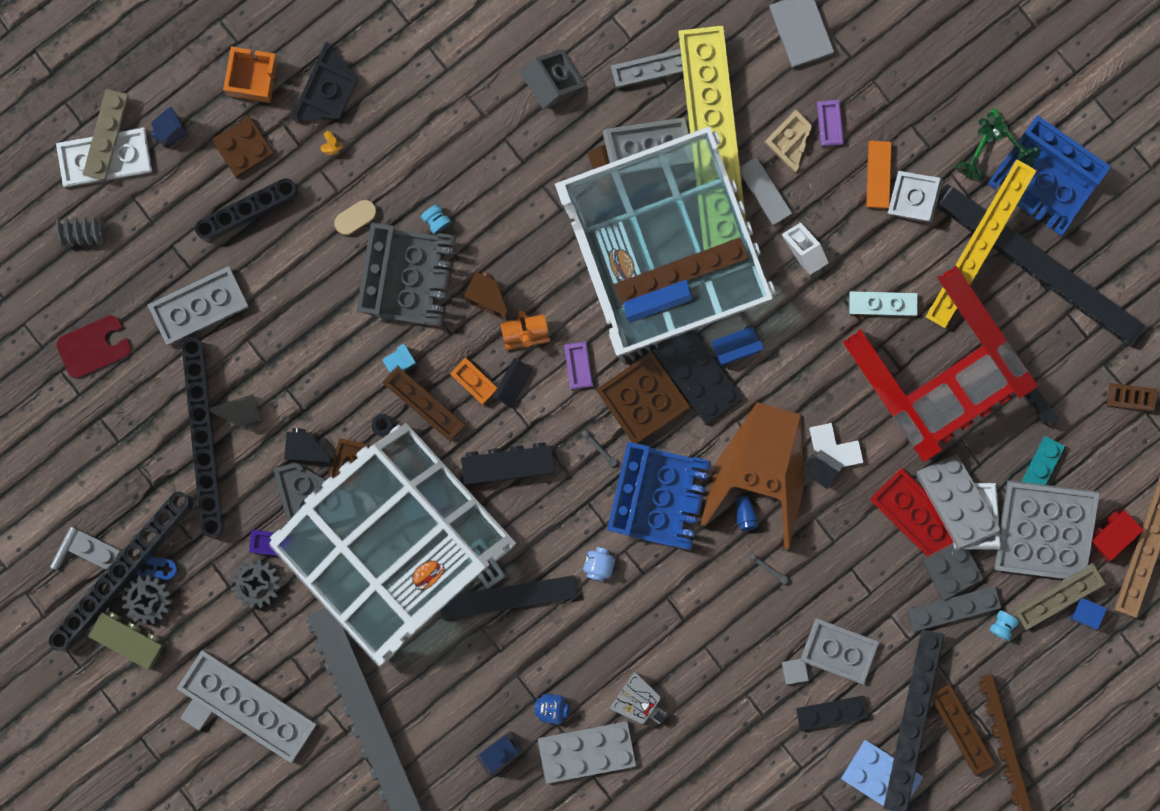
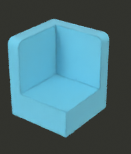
M405 344L397 347V351L383 359L389 372L397 364L406 372L417 366Z

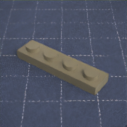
M109 89L105 90L83 170L84 176L106 181L128 102V94Z
M1092 563L1016 607L1014 611L1024 628L1028 630L1105 585V582Z

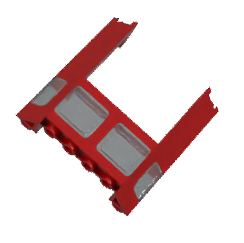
M957 266L945 272L943 276L939 275L937 280L983 346L910 395L906 396L863 330H857V333L843 341V344L923 462L942 450L938 441L947 442L955 436L953 434L958 428L965 430L974 424L973 418L978 415L983 418L992 412L991 406L997 402L1003 405L1013 398L1011 396L1012 392H1015L1020 399L1038 387Z

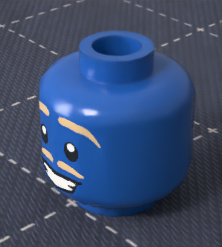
M545 693L541 698L537 699L535 715L539 717L542 723L560 725L564 718L569 717L570 705L566 704L564 696Z

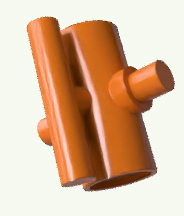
M519 311L516 320L500 323L506 351L550 342L545 314L528 317L524 311Z

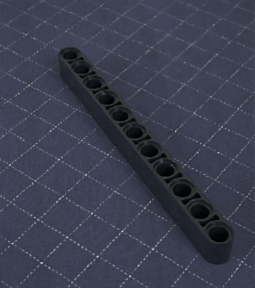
M946 184L940 192L936 205L938 209L973 234L987 212L949 184ZM1005 225L993 249L1128 346H1133L1145 329L1142 323Z

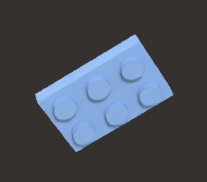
M864 740L840 779L884 806L894 758ZM915 773L911 797L923 779V776Z

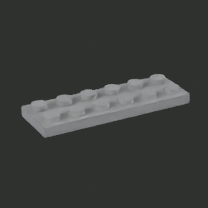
M201 650L177 687L179 691L290 763L294 761L317 725L203 650Z

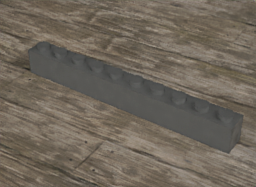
M325 607L308 614L307 626L310 633L315 632L318 641L315 642L319 654L324 653L327 662L324 663L328 675L333 674L336 683L333 684L337 696L342 695L345 704L342 705L346 717L351 716L354 725L351 726L355 738L360 737L363 746L360 747L364 759L370 760L372 767L369 768L373 780L379 781L381 788L378 789L382 801L388 802L390 807L388 811H423L346 630Z

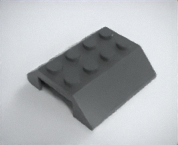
M371 223L356 311L383 319L441 326L443 315L435 313H444L445 308L440 305H433V300H442L447 297L446 293L438 291L448 290L450 271L443 269H451L452 263L440 261L441 255L454 254V249L446 247H455L456 236L441 233L435 236L397 230L394 226Z

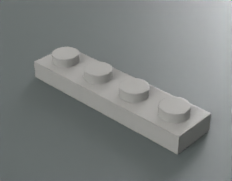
M680 49L611 65L616 89L683 73Z

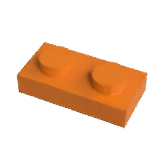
M466 358L450 373L482 405L497 389Z

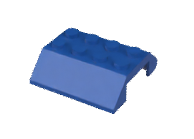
M1037 115L1018 140L1019 144H1023L1027 150L1029 148L1034 149L1037 146L1041 149V153L1038 158L1033 159L1035 163L1031 168L1037 170L1017 206L1031 216L1035 211H1038L1035 216L1037 220L1042 219L1045 214L1051 218L1047 222V227L1051 229L1056 224L1053 231L1062 236L1071 224L1072 219L1095 187L1099 185L1111 166ZM1015 146L988 182V185L993 189H996L998 185L1002 186L1015 161L1019 159Z
M627 441L607 531L691 550L693 540L683 537H694L695 532L689 529L683 530L682 526L684 521L691 524L698 523V518L691 517L689 514H700L704 496L694 494V492H705L703 486L692 485L693 478L708 479L709 474L699 472V470L710 471L712 461L664 452Z

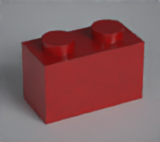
M1125 510L1119 513L1114 511L1106 519L1108 523L1103 528L1099 526L1093 531L1091 546L1106 562L1113 560L1143 531Z

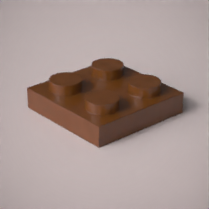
M250 116L212 139L235 178H238L274 155Z

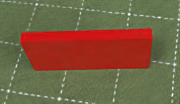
M902 467L869 499L926 557L953 543L951 536L925 490Z

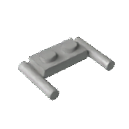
M70 526L50 567L58 571L67 552L70 551L107 569L122 551ZM121 566L118 569L119 577H121L125 569L124 566ZM109 583L106 584L103 590L105 595L110 592Z

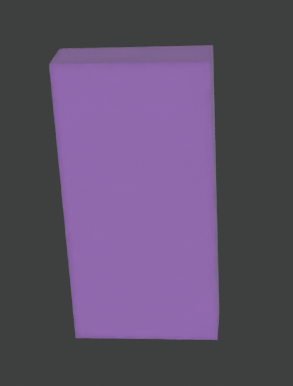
M840 100L818 101L817 113L821 147L843 145Z
M580 342L564 345L570 390L593 387L587 343Z

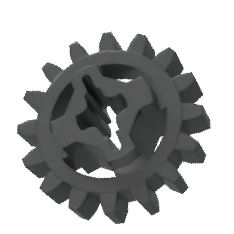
M250 559L249 566L241 563L242 570H235L234 572L238 576L231 579L232 582L236 583V586L232 587L231 590L238 591L235 598H243L241 604L244 606L250 602V608H254L256 603H258L260 608H263V602L271 604L270 597H278L274 592L275 589H281V586L276 585V582L281 580V578L274 576L277 569L270 570L269 562L263 566L261 559H258L257 564H254L253 560ZM254 569L249 577L243 578L246 572ZM263 570L269 575L271 582L264 579ZM258 578V581L266 584V586H258L254 590V586L246 582L255 581ZM241 586H246L249 591V597L244 594ZM269 590L264 597L258 599L261 592Z
M149 574L145 580L141 575L138 576V582L134 579L130 581L132 587L127 586L124 588L128 595L122 596L123 600H127L123 608H129L130 611L127 613V616L135 615L134 622L142 619V623L145 625L150 619V622L154 624L157 622V618L162 620L165 617L163 612L168 613L170 611V608L166 605L173 602V600L167 599V596L172 592L165 591L164 588L168 584L164 583L161 585L159 583L160 577L152 580V575ZM150 585L155 587L158 590V592L151 589ZM138 588V595L133 599L134 592ZM144 597H155L149 603L144 601L139 602ZM159 600H161V606L156 612V604ZM137 607L142 609L144 613L140 612Z

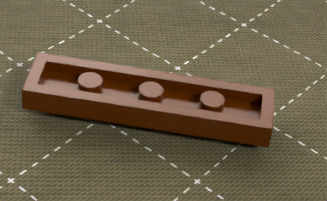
M398 364L382 381L385 386L447 440L451 441L465 426V423Z
M947 684L933 692L931 700L973 775L975 776L995 765L951 685Z

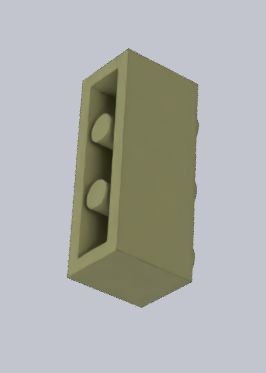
M111 611L108 614L101 613L88 637L145 669L152 670L164 648V645L160 643L161 639L151 633L148 636L140 632L142 628L131 622L126 625L120 621L121 616Z

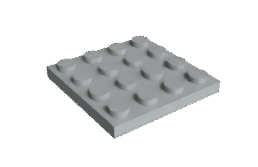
M1007 480L1000 525L1001 547L996 551L994 569L1066 579L1087 567L1100 493L1091 490Z

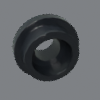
M379 414L372 421V430L378 436L385 437L394 429V421L389 415ZM383 421L387 423V428L384 430L379 428L380 422Z

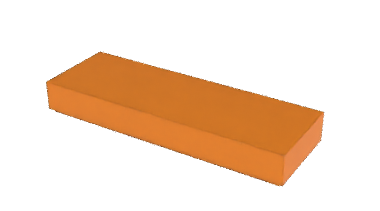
M868 142L866 208L889 209L891 142Z

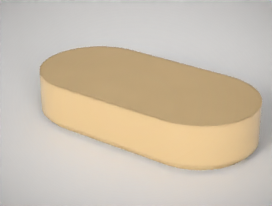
M368 200L357 202L335 218L334 225L336 230L342 235L353 234L374 220L376 208Z

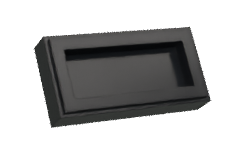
M514 358L492 397L507 407L512 408L533 369L519 359Z

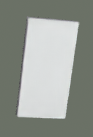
M145 128L119 132L106 181L152 173ZM93 137L56 143L64 188L102 181L83 175Z

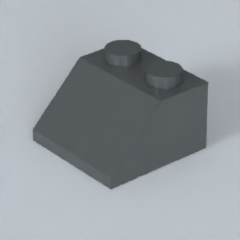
M563 49L534 58L520 71L525 83L531 89L542 109L560 103L586 86Z

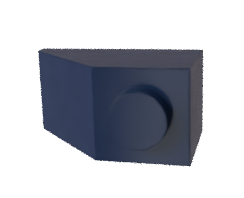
M172 106L151 122L154 130L150 132L155 142H160L163 147L188 136Z

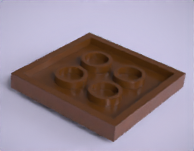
M652 352L596 389V392L632 443L636 444L690 408Z

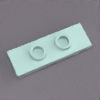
M849 292V315L916 317L917 293Z

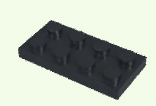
M693 330L672 337L653 351L705 425L742 399L741 395Z

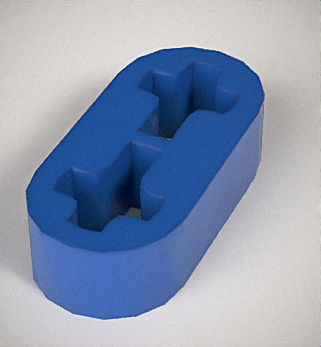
M151 557L147 564L154 566V569H146L145 573H142V569H140L136 574L143 577L151 574L152 578L155 579L160 577L163 580H171L177 575L178 567L172 560ZM166 563H169V567L173 568V571L168 572V575L165 576V572L158 571V566L165 567Z

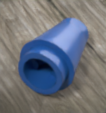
M749 496L737 498V526H740L741 531L757 528L759 519Z

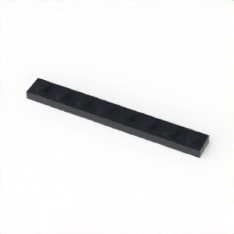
M921 629L883 807L885 810L908 811L945 636L942 633Z

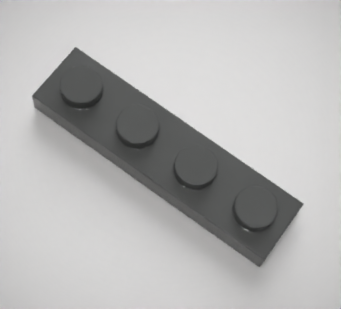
M993 586L908 609L907 613L912 631L915 632L1000 609L1001 605L996 588Z

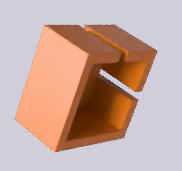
M231 46L223 88L226 96L271 103L274 86L272 79H275L278 64L276 54L255 50V57L257 59L255 60L250 49Z

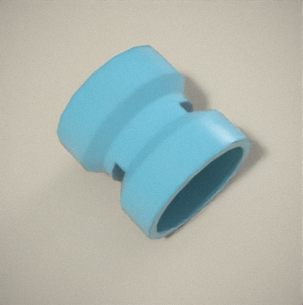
M439 204L433 205L420 216L425 223L430 225V230L434 235L443 231L452 222L448 216H444Z
M999 611L996 616L997 621L991 625L989 631L1006 641H1010L1012 637L1011 632L1013 628L1018 626L1020 621L1003 611Z

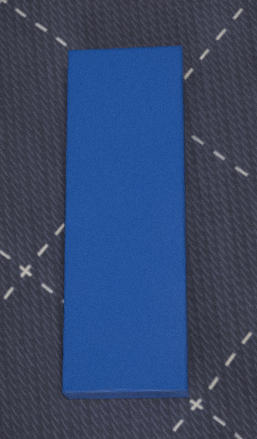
M686 279L623 303L626 318L630 323L693 299L689 283Z

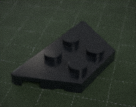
M325 42L290 118L291 121L340 120L359 79L328 42Z

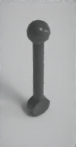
M584 430L582 437L588 439L608 460L610 467H614L617 464V460L611 458L590 436L591 434L588 430Z
M752 553L748 556L780 579L783 585L788 584L789 578L787 576H782Z

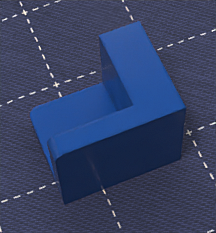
M1081 598L1074 615H1070L1069 620L1090 629L1098 630L1107 608Z

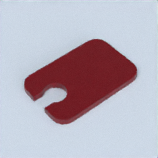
M106 316L67 333L57 340V349L70 376L73 378L82 377L121 360L130 354L131 347L127 338L114 346L106 342V335L110 331L123 329L117 317Z

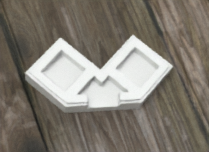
M832 423L809 428L813 450L817 453L821 449L842 463V467L863 463L859 441L836 445Z

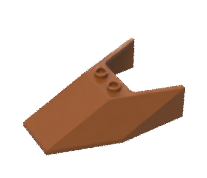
M758 402L755 404L716 463L700 527L706 525L732 487H738L777 498L781 501L784 535L782 550L787 551L789 549L804 489L801 414Z

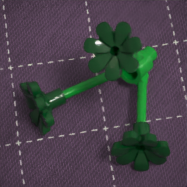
M992 109L987 114V119L981 118L978 122L983 126L978 129V134L983 136L974 157H971L968 163L961 162V164H956L954 169L961 174H966L965 178H974V180L980 182L983 172L976 168L979 162V155L986 141L991 142L993 137L997 141L1003 139L1001 132H1004L1016 147V151L1019 154L1018 160L1030 167L1035 163L1033 159L1040 156L1041 149L1036 146L1034 149L1029 148L1027 150L1023 144L1020 145L1009 132L1008 126L1003 123L1004 117L999 115L997 109Z

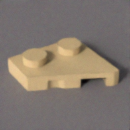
M794 110L764 143L793 172H796L799 168L798 164L804 152L806 139L809 136L812 125L797 110Z

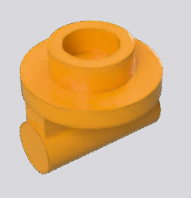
M331 131L324 133L327 143L320 147L321 151L326 152L327 155L339 153V150L343 148V144L336 142V138Z

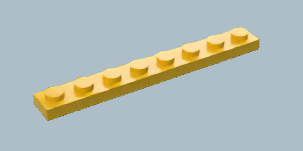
M1019 160L1015 161L955 265L969 285L972 284L1037 170ZM944 288L941 289L926 318L946 328L957 307Z

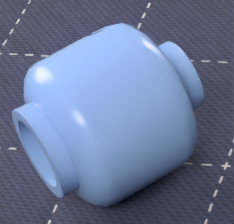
M597 547L596 551L591 550L587 552L583 565V571L587 573L586 577L604 582V579L611 577L615 558L609 555L610 550Z

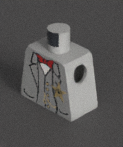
M635 672L610 706V709L641 724H644L648 717L660 724L667 714L656 706L661 697Z

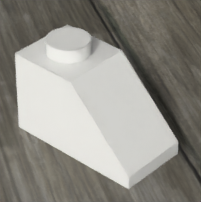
M801 223L782 234L798 262L809 275L829 263L821 244Z

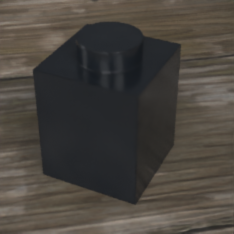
M820 449L816 456L812 454L805 464L808 467L805 475L828 489L840 472L843 464Z

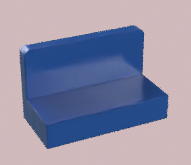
M753 327L711 342L720 367L763 351L762 343L758 341Z

